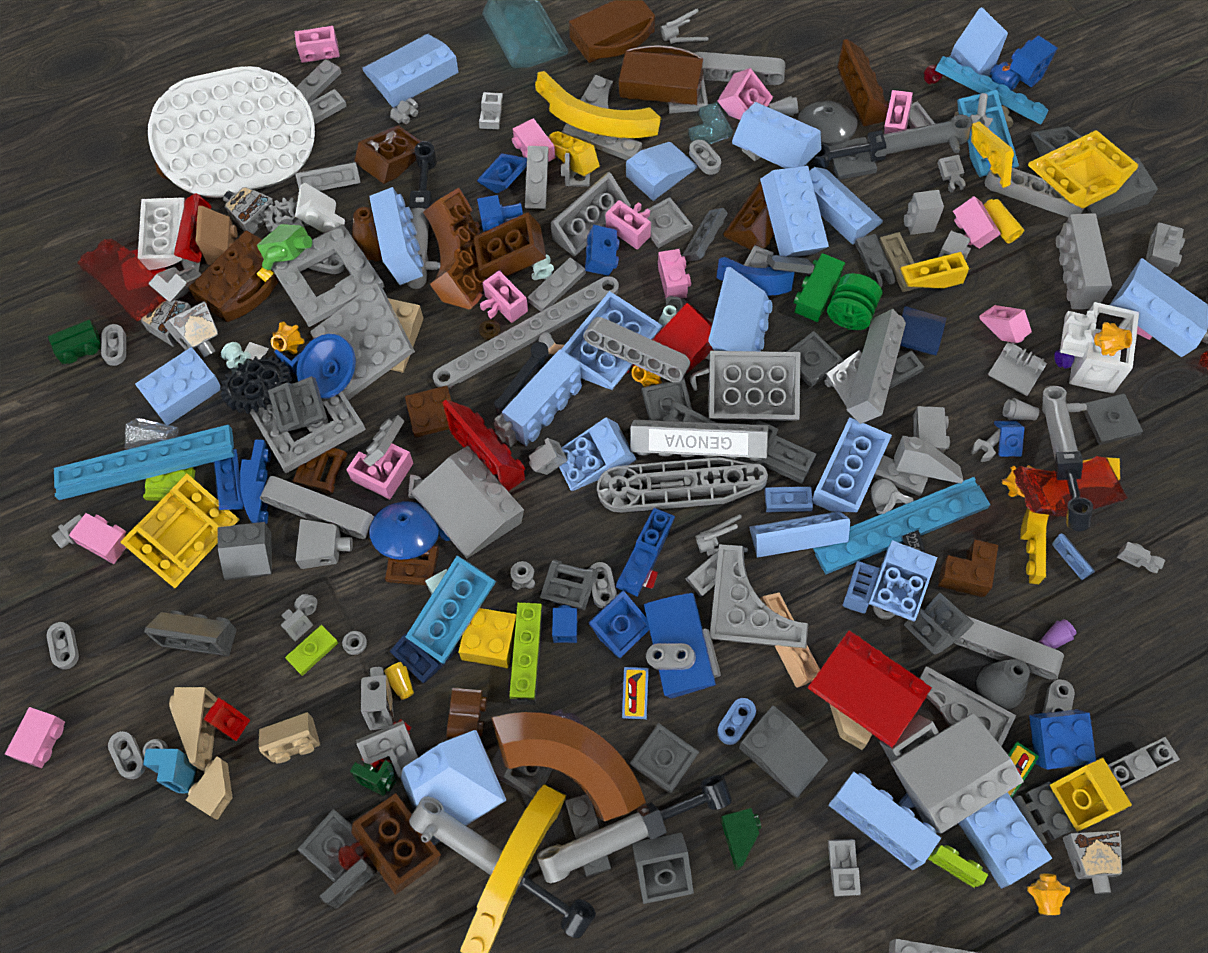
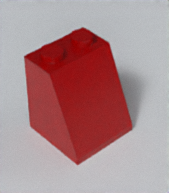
M686 303L653 338V341L678 351L689 358L690 366L686 373L710 354V351H714L708 342L712 323L689 303Z

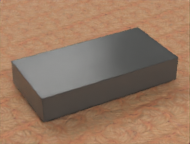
M768 255L766 261L774 270L813 273L814 265L804 258Z

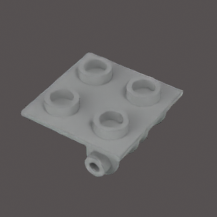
M1007 342L988 375L1028 396L1047 363L1044 362L1043 358L1040 359L1035 355L1032 356V352L1028 354L1026 352L1027 349L1021 350L1022 348L1014 345L1015 343Z
M860 350L826 373L825 384L836 389L846 407L848 406L862 356Z

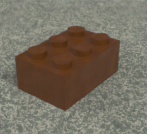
M529 212L474 237L478 268L487 279L498 271L504 276H508L546 259L541 226Z
M394 794L354 821L351 831L395 895L435 867L441 856L431 840L423 842L421 840L422 833L412 828L409 821L412 815L397 794Z

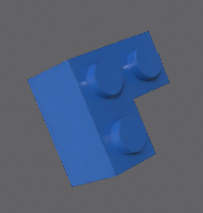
M1038 35L1032 41L1028 40L1022 49L1018 48L1011 58L1013 61L1009 68L1021 76L1020 80L1033 87L1043 78L1058 48Z

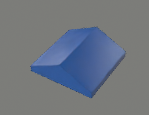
M501 154L481 175L478 182L493 192L499 193L507 189L525 169L527 158Z
M621 591L588 622L599 640L618 658H621L650 630L647 618L624 591Z

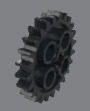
M265 355L261 359L255 356L253 361L247 358L245 364L238 363L239 368H231L232 374H225L227 380L221 381L223 386L220 387L222 392L220 394L227 407H230L232 411L237 409L241 413L245 409L246 413L249 414L254 409L258 413L259 408L263 407L264 410H267V405H272L268 390L287 382L290 383L292 381L291 372L284 361L282 362L280 358L275 359L272 355L268 359Z

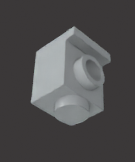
M549 438L544 440L545 445L537 447L535 452L529 455L531 468L535 472L548 475L568 461L559 442Z

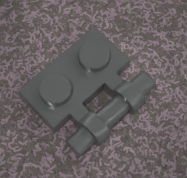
M1050 782L1025 793L1030 802L1028 804L1024 802L1021 795L1012 799L1043 845L1048 843L1043 835L1044 832H1047L1052 841L1075 830L1051 789ZM1033 810L1036 812L1038 818L1042 823L1039 826L1037 825L1035 819L1031 814V811Z

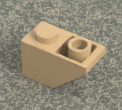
M830 704L840 738L863 750L872 733Z
M216 757L214 761H210L207 764L203 777L190 788L189 796L186 801L218 820L232 800L228 764L219 757Z

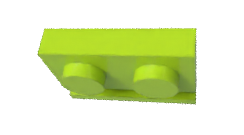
M191 467L146 478L144 499L146 501H161L186 474L194 479L195 469Z
M942 845L938 846L928 857V860L973 888L984 884L988 874L982 871V866L972 860L966 861L959 857V852L948 845L944 847Z

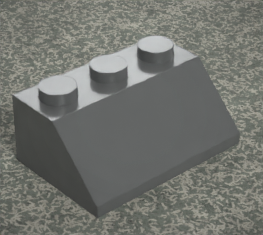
M172 610L170 613L160 612L146 627L145 633L162 647L229 656L237 629L226 618L217 617L216 620H212L200 614H193V617L185 616L182 612Z

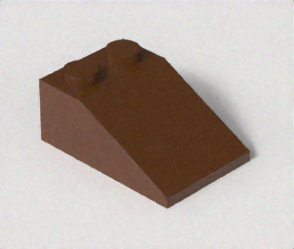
M398 125L358 142L354 162L385 184L398 178L416 160L414 149L421 141Z

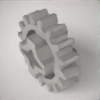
M283 198L281 203L276 200V205H269L270 211H265L264 213L266 216L264 222L269 233L280 224L301 225L304 229V226H309V224L295 217L297 202L295 203L294 198H291L289 201Z

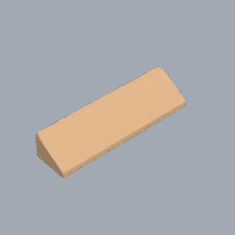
M780 593L760 598L772 611L794 621ZM775 646L796 687H801L813 681L820 668L808 646L806 649Z

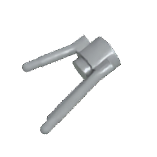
M695 9L674 21L666 23V25L660 26L663 40H669L670 44L676 42L708 41V37L676 38L679 35L678 27L689 23L690 19L687 18L698 13L699 10Z
M739 514L696 535L700 552H706L707 556L717 552L719 549H714V546L718 545L716 537L737 529V524L729 527L726 526L741 519L742 516Z

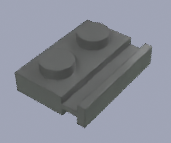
M775 435L768 449L767 458L763 459L761 465L803 484L816 457V453Z

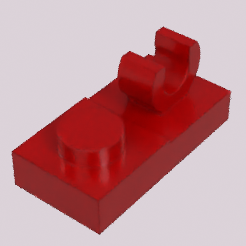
M220 698L216 700L204 718L205 721L235 741L238 740L250 722L249 718Z

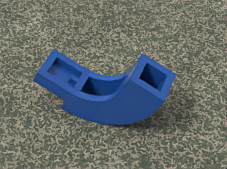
M726 257L719 259L716 278L721 281L724 280L726 268L731 267L765 291L767 296L787 293L792 289L794 272L774 270L772 267L753 268L739 264Z

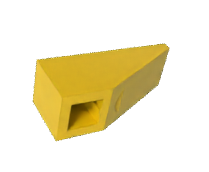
M559 131L549 135L548 138L554 145L555 155L564 164L565 153H569L570 169L586 176L599 167L594 145Z

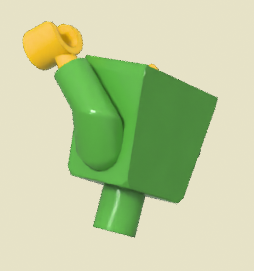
M280 224L257 244L264 259L262 268L257 275L264 282L272 276L273 272L271 269L275 262L293 260L305 249L311 248L312 239L308 236L307 231L301 225Z

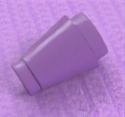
M1067 620L1056 621L1039 643L1056 649L1074 640L1073 636L1077 632Z

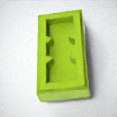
M321 625L285 658L303 676L338 644V641Z

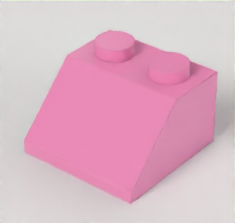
M749 68L733 74L719 97L718 103L729 116L741 120L743 113L755 102L767 107L773 96L753 70Z

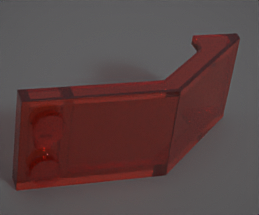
M112 238L101 241L95 250L86 252L81 256V260L77 262L85 272L99 281L136 321H139L167 300L148 284L154 278V275L130 250Z
M1096 456L1083 463L1082 477L1077 479L1080 496L1090 500L1093 504V509L1127 499L1107 458ZM1023 466L1013 470L1016 477V485L1023 491L1026 498L1025 504L1032 513L1067 516L1068 502L1071 500L1067 480H1057L1055 471Z

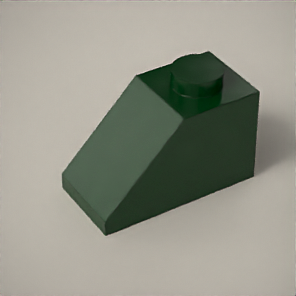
M751 808L722 816L720 820L735 871L742 868L759 835L758 830L761 829L759 817L757 814H753Z

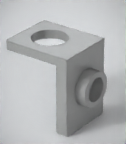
M565 153V164H561V176H565V186H590V173L585 176L586 178L583 181H576L574 179V176L578 173L570 169V155Z

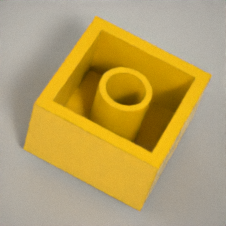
M479 608L462 635L459 648L461 659L508 668L515 639L516 614Z
M1104 758L1090 763L1050 784L1051 789L1077 832L1132 805Z

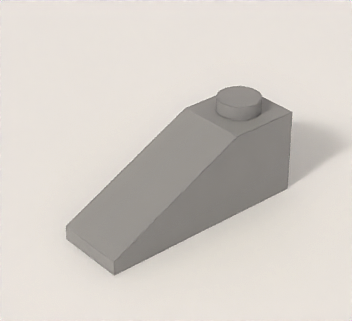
M902 436L894 455L896 471L962 484L961 467L925 440L918 437Z

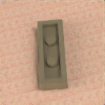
M900 232L880 237V245L902 292L921 288L908 287L901 273V267L915 263Z

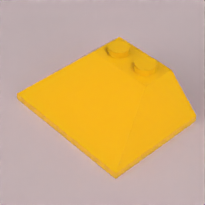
M1097 130L1028 164L1031 169L1065 199L1082 209L1117 192L1138 168V164Z
M186 474L120 543L173 588H176L218 543V527L233 526L240 519L230 510H219L218 500L191 476Z

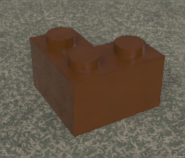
M974 540L968 548L966 559L948 555L941 565L938 586L985 597L992 589L998 545Z

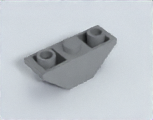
M1166 737L1109 764L1108 767L1121 788H1124L1180 759Z

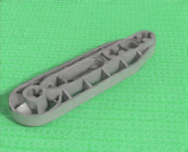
M721 457L625 465L609 468L602 473L598 480L597 493L603 506L613 512L725 504L763 489L767 483L768 474L764 466L760 464H750ZM710 464H723L728 466L711 468ZM698 465H707V466H708V468L689 469V470H688V466H698ZM685 467V470L665 472V468ZM652 469H662V470H663V472L643 473V474H642V470H652ZM625 473L629 474L628 479L624 477ZM734 476L738 477L739 481L735 483L730 482L728 480L729 477ZM709 479H712V484H709ZM639 485V490L634 489V487ZM642 485H647V489L643 490ZM618 487H622V491H617ZM733 493L732 495H729L724 498H714L713 496L718 494ZM694 496H711V499L691 500L690 498ZM688 497V501L668 502L670 498ZM630 499L631 503L628 504L626 500ZM665 499V503L645 504L647 500Z

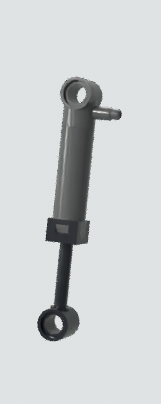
M956 115L951 121L883 134L882 130L869 132L867 144L830 151L828 145L821 143V150L809 161L810 168L827 169L831 159L869 152L871 162L885 159L886 154L947 142L950 143L953 152L958 153L960 151L959 144L967 142L970 137L972 120L967 115Z

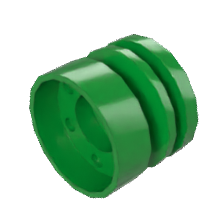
M855 273L845 274L840 278L827 309L828 316L833 322L846 329H866L870 325L881 298V287L876 281L867 276Z

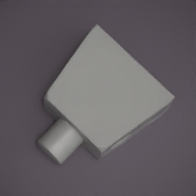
M300 519L295 561L301 569L336 564L339 560V551H352V538L341 537V532L336 525Z

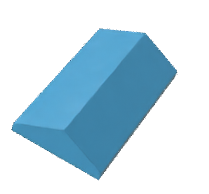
M456 556L405 637L441 663H445L496 581L479 568Z

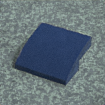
M905 306L902 317L906 325L900 346L936 356L946 318Z
M405 633L390 652L422 683H425L448 662L460 647L456 644L446 662L441 663L405 637L407 634Z

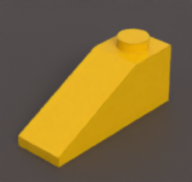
M958 252L903 266L900 270L908 287L947 288L964 283L969 267L962 253Z

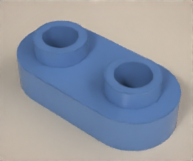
M740 698L732 704L717 730L718 737L723 743L728 745L737 743L747 730L756 714L755 705L751 700ZM744 709L747 711V715L741 716L738 711ZM732 729L734 731V735H726L725 730Z

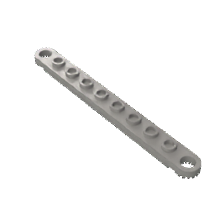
M603 277L443 365L433 374L435 385L438 388L443 386L451 388L455 384L463 382L535 342L542 333H551L596 308L609 292L603 289L605 284L613 285L614 288L610 292L615 295L618 294V281L613 277ZM442 374L450 376V379L446 382L439 381Z

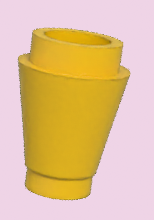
M398 662L384 670L390 686L401 700L414 694L407 667L403 666L402 662Z

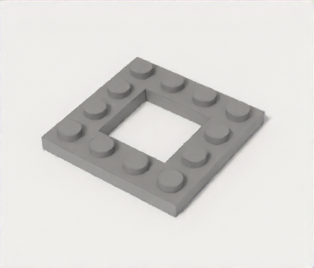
M343 224L313 239L311 248L305 249L295 259L275 262L272 267L274 274L309 327L333 315L377 282L382 288L384 287L383 281ZM337 253L353 278L316 297L300 272Z
M342 391L331 398L322 399L323 405L333 421L295 442L288 431L279 432L271 404L267 405V410H264L263 407L259 408L258 413L254 409L251 410L250 414L285 473L366 430Z

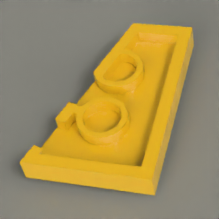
M980 121L973 123L972 144L983 159L987 158L989 160L992 173H998L1001 178L999 182L1003 188L1010 186L1012 159L1014 157L1013 149Z

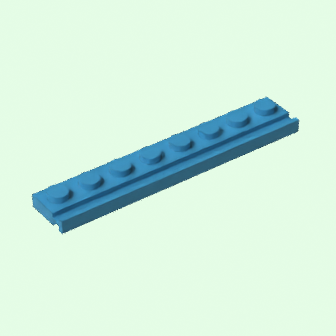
M229 425L56 467L54 468L55 497L58 500L235 457L232 428Z
M972 477L963 481L962 484H955L851 526L848 542L812 549L826 575L887 550L892 540L901 544L904 543L903 535L919 530L920 536L985 510L989 508L990 503L980 486H977L976 479Z

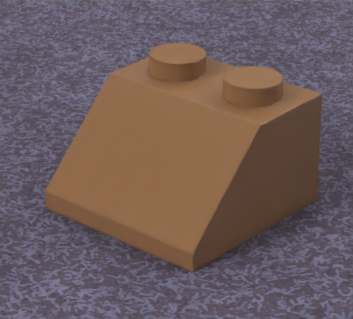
M198 206L196 243L207 264L211 265L234 243V238H237L236 225L232 224L228 216L204 206Z

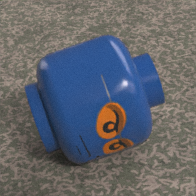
M1002 62L1000 65L996 64L990 72L992 81L999 85H1006L1012 91L1018 85L1021 76L1009 68L1011 64L1008 62Z

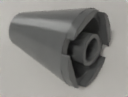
M1018 659L991 663L979 672L976 680V690L981 697L1005 710H1010L1018 706L1025 697L1030 675L1029 668L1023 661Z

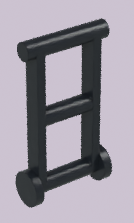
M537 342L532 345V356L500 398L495 400L494 405L497 416L502 413L511 399L513 400L545 366V358L549 353L548 346L545 343Z

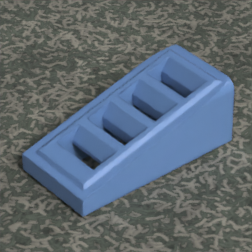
M857 561L843 607L860 613H866L880 568ZM858 572L870 575L872 578L860 575ZM856 580H857V581H860V582H863V583H866V584H869V586H868V585H865V584H862V583H859V582H856ZM853 589L858 590V591H861V592H864V593H866V594H863V593L854 591Z

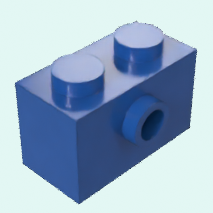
M598 225L592 226L587 235L585 271L609 276L612 270L617 268L619 257L616 256V251L619 247L617 230Z

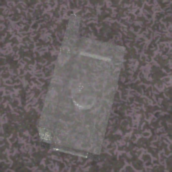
M136 418L125 425V449L128 450L175 438L178 436V427Z

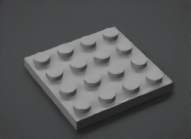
M377 282L310 331L314 339L324 334H335L343 337L351 344L355 353L356 365L351 381L342 391L347 400L415 352L382 286Z

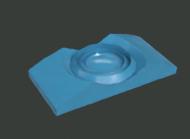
M997 90L985 92L988 95L985 115L987 118H993L988 128L1013 149L1012 168H1017L1019 164ZM980 94L959 99L957 101L959 115H967L968 117L977 115ZM971 129L968 139L970 159L979 177L986 176L991 165L987 158L983 159L972 144Z

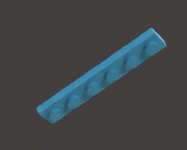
M943 56L935 71L980 94L997 90L1002 105L1039 124H1042L1047 115L1048 109L1043 104L1032 102L1025 95L1011 91L1006 85H999L993 82L990 77L974 72L971 67L958 64L953 58Z

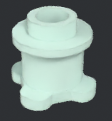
M546 254V259L531 265L534 270L532 274L533 280L547 279L552 275L551 272L554 270L552 264H549V255Z
M237 342L226 344L221 351V356L227 361L226 365L229 368H239L238 363L245 364L246 359L251 358V354L248 351L243 352L240 344Z

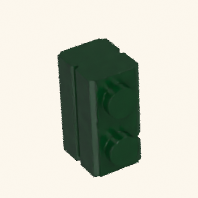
M90 319L48 336L53 352L62 365L74 363L78 358L85 355H94L102 346L99 333Z

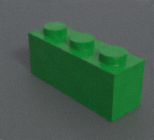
M823 253L819 260H814L813 273L805 277L802 284L804 289L802 293L798 291L794 299V304H796L795 313L816 322L819 321L845 266V262Z

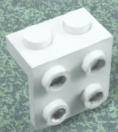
M307 183L300 185L295 217L323 233H327L342 224L344 225L345 219L335 214V200Z

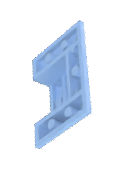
M476 730L438 744L402 770L401 780L413 810L416 809L423 797H433L443 805L446 813L465 826L506 801ZM434 836L430 839L433 845L441 842Z

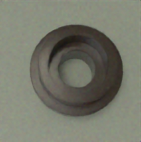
M486 320L481 323L479 332L484 339L489 341L500 335L501 328L498 322Z

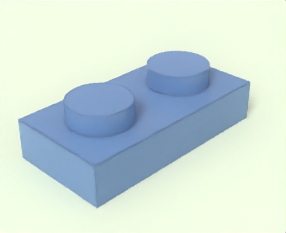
M811 487L765 488L766 512L812 511Z

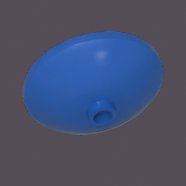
M324 334L313 339L304 348L297 364L298 381L311 376L316 378L321 399L331 398L339 394L349 384L355 371L356 358L351 344L343 337L335 334Z
M398 502L386 506L375 515L370 524L369 534L373 546L381 554L393 559H411L426 553L435 544L439 535V525L420 503Z

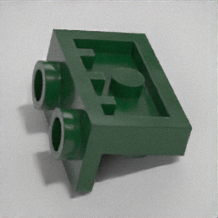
M385 760L378 773H376L377 769L368 763L360 765L355 762L350 772L358 784L383 797L387 791L390 792L397 778L390 762Z

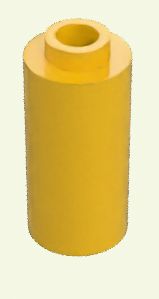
M990 199L984 204L985 209L1001 233L1000 236L1006 243H1012L1023 234V227L999 199Z

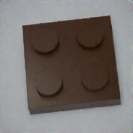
M448 386L405 396L415 438L449 429L442 403L444 400L451 401Z

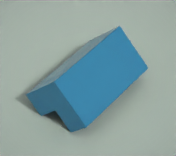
M146 749L143 765L158 773L157 782L176 793H188L194 785L196 766L189 762L188 756L179 749Z

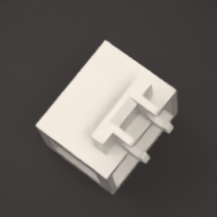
M1094 302L1086 315L1070 311L1066 313L1060 353L1074 356L1069 384L1111 394L1116 391L1133 368L1139 312ZM1099 313L1124 318L1119 328L1130 330L1132 333V344L1127 348L1126 363L1120 362L1121 350L1117 351L1114 356H1109V354L1102 355L1101 348L1095 345V334L1101 331L1100 329H1095Z

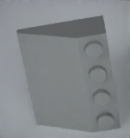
M710 351L708 419L799 420L800 352Z
M468 446L446 459L412 490L413 496L466 559L522 523L524 509Z
M971 713L890 762L922 821L935 828L937 833H943L1024 782L1011 758L974 713Z

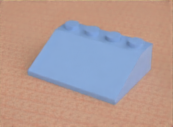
M426 34L363 67V71L389 104L395 107L400 101H406L408 98H412L457 74L458 66L456 56L449 47L431 35Z
M1143 258L1139 260L1110 304V306L1139 312L1138 327L1180 357L1197 348L1208 329V304Z
M731 267L726 268L708 342L714 351L761 352V349L764 348V334L768 330L769 313L772 312V301L769 300L765 291Z
M609 291L561 351L580 363L582 379L613 390L633 364L596 348L585 341L584 332L592 320L596 317H602L651 340L661 330L662 325Z

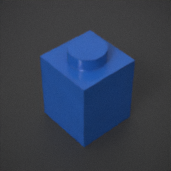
M569 605L553 608V643H577V608H572Z

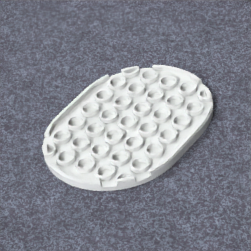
M250 66L194 76L174 84L155 103L148 124V139L151 152L162 172L173 183L188 192L215 198L224 197L227 191L236 194L242 187L257 190L288 180L306 163L312 151L315 136L312 111L300 90L292 85L288 79L275 72Z

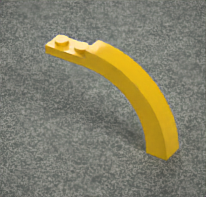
M545 71L537 72L536 91L550 103L549 111L562 121L584 131L610 137L642 138L658 135L661 117L650 107L639 110H614L594 106L570 95Z
M1120 458L1084 460L1082 477L1077 479L1079 490L1090 487L1113 488L1120 480ZM1056 474L1042 486L1032 499L1021 526L1020 539L1028 540L1026 552L1029 553V561L1026 566V574L1029 575V583L1039 585L1046 577V525L1048 516L1053 505L1059 499L1069 494L1067 480H1057Z
M543 785L526 808L488 880L460 952L490 953L518 885L543 837L556 820L566 798L565 794Z

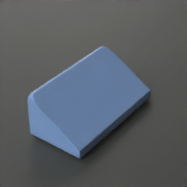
M1061 533L1052 542L1054 548L1081 580L1095 572L1064 534Z

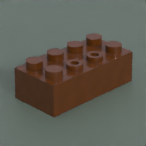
M613 0L570 20V39L589 63L599 58L619 56L625 54L626 50L637 48L650 34L655 32V15L643 0Z
M643 46L626 50L619 77L620 97L697 105L703 78V58L693 52L670 46Z
M246 230L188 287L198 303L205 302L208 310L226 322L237 319L260 305L271 294L279 281L274 272L266 282L257 275L262 268L264 260L257 247V244L262 240Z

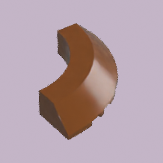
M457 188L423 211L436 235L441 258L439 273L430 285L442 302L471 309L483 296L481 293L484 289L483 282L485 281V276L478 268L474 237L480 233V226L478 222H474L470 214L473 210L461 190Z
M519 712L491 717L506 768L543 766L564 773L582 787L595 808L597 817L603 821L630 813L646 803L641 787L623 757L605 739L589 728L573 720L545 713Z

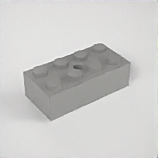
M1070 214L1066 223L1063 224L1062 231L1056 237V247L1060 251L1059 262L1060 265H1063V281L1067 284V300L1070 301L1071 308L1090 309L1094 302H1102L1112 287L1096 214Z

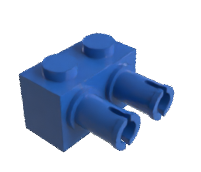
M498 195L477 199L483 232L523 215L521 203L502 206L499 203Z

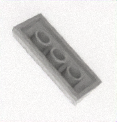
M607 172L551 222L552 240L573 256H576L586 247L587 235L593 225L606 227V212L618 200L629 207L631 206L610 172Z

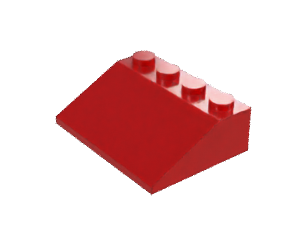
M449 400L442 402L450 433L463 448L468 446L508 492L525 480L524 465L520 460L513 459L511 451L506 444L503 443L501 445L499 443L498 437L492 428H486L484 420L479 413L474 414L469 407Z
M848 631L813 679L808 689L893 748L932 687L859 636Z

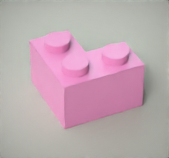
M391 443L385 455L370 467L363 461L366 455L358 452L347 468L351 480L390 500L413 465L410 452Z

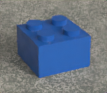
M1075 709L1029 715L1034 753L1039 756L1035 763L1036 765L1045 769L1088 765L1096 761L1089 712Z

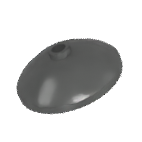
M826 100L812 103L806 106L798 116V121L821 130V143H825L828 146L848 141L857 129V118L854 112L844 104Z

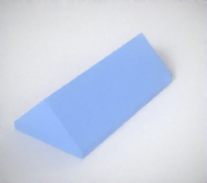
M831 512L750 526L756 556L763 557L848 542L850 519L841 512Z

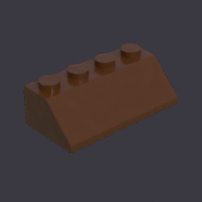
M844 39L837 68L863 126L885 122L889 102L883 96V89L878 85L876 74L870 67L869 58L865 56L862 48L850 40Z
M761 181L723 233L726 238L749 250H752L754 245L763 249L766 248L774 235Z

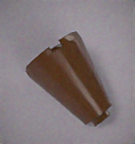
M361 207L353 215L352 238L367 260L380 261L382 260L373 211L369 207Z

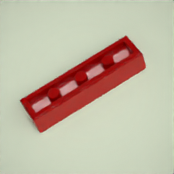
M197 193L185 200L174 255L199 263L202 252L196 243L198 206L211 209V205Z

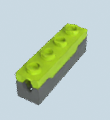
M517 604L510 700L512 704L536 705L543 619L542 604Z

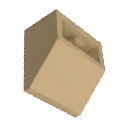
M308 712L259 729L260 752L272 762L283 763L288 761L292 755L298 753L301 755L308 754L314 751V747L320 746L314 720Z

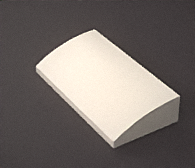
M184 198L141 199L138 262L141 271L167 267L182 260V258L174 255L185 204Z

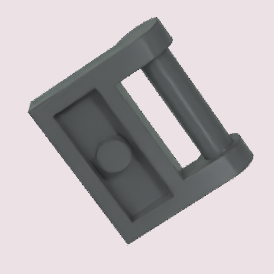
M554 559L550 564L540 598L549 602L585 610L593 583L597 579L598 571L593 568L583 569L562 564V561ZM560 573L584 578V580L580 584L559 579L557 576Z

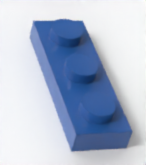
M233 449L235 457L214 462L219 510L243 509L236 449Z

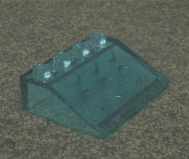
M539 0L487 1L482 14L512 67L529 68L568 54L569 51Z

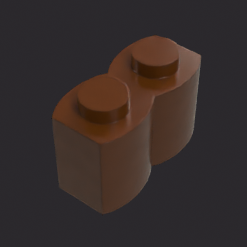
M452 689L446 736L448 740L476 730L479 736H483L484 721H480L481 712H486L487 697H483L482 690Z

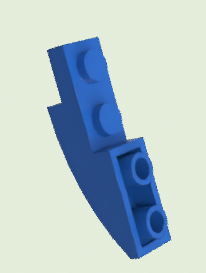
M255 440L251 460H242L240 487L243 504L252 523L265 522L267 524L268 504L262 501L260 496L266 485V465L271 460V450L264 440Z
M653 508L636 541L635 548L617 581L616 588L638 597L657 561L675 516Z

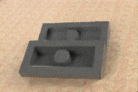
M312 376L293 384L287 382L268 390L279 432L299 429L327 419L316 378Z
M939 593L925 610L919 609L915 622L908 619L904 626L936 655L957 641L970 629L974 622L948 598Z

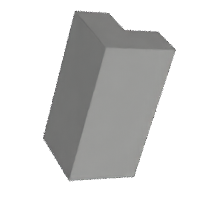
M193 266L180 272L175 267L157 273L148 284L165 299L172 302L186 295L190 291L188 287L201 273Z

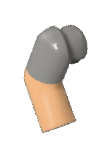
M547 332L542 333L539 337V342H543L548 346V354L555 355L559 349L561 350L564 345L556 344L551 334Z

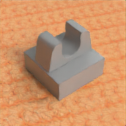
M288 609L281 615L286 620L281 626L294 641L313 626L300 609L294 614Z

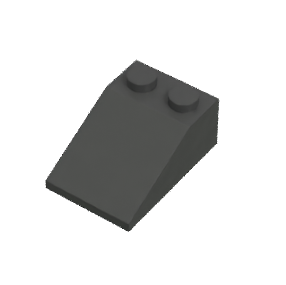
M1069 126L1031 133L1040 156H1044L1081 138Z
M1139 157L1132 159L1138 164V168L1117 192L1086 207L1090 214H1096L1098 219L1149 204L1158 188Z
M774 705L744 738L739 747L742 752L795 798L802 793L828 761L804 733Z

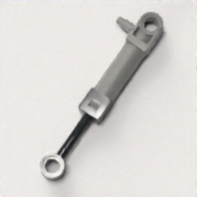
M427 141L418 143L414 149L417 165L421 168L419 190L410 192L409 208L413 214L411 222L414 224L417 232L414 237L420 246L418 255L421 256L424 267H421L423 276L406 282L413 289L421 288L426 284L427 270L440 269V262L428 261L427 257L429 221L423 211L433 204L431 192L427 191L428 170L434 168L437 164L434 146Z

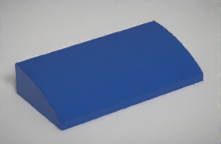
M682 594L644 604L653 645L687 644L696 654L695 663L689 669L659 670L664 696L672 699L715 686L716 683L694 594ZM661 652L655 654L656 659L661 657ZM679 653L678 659H683L686 653Z

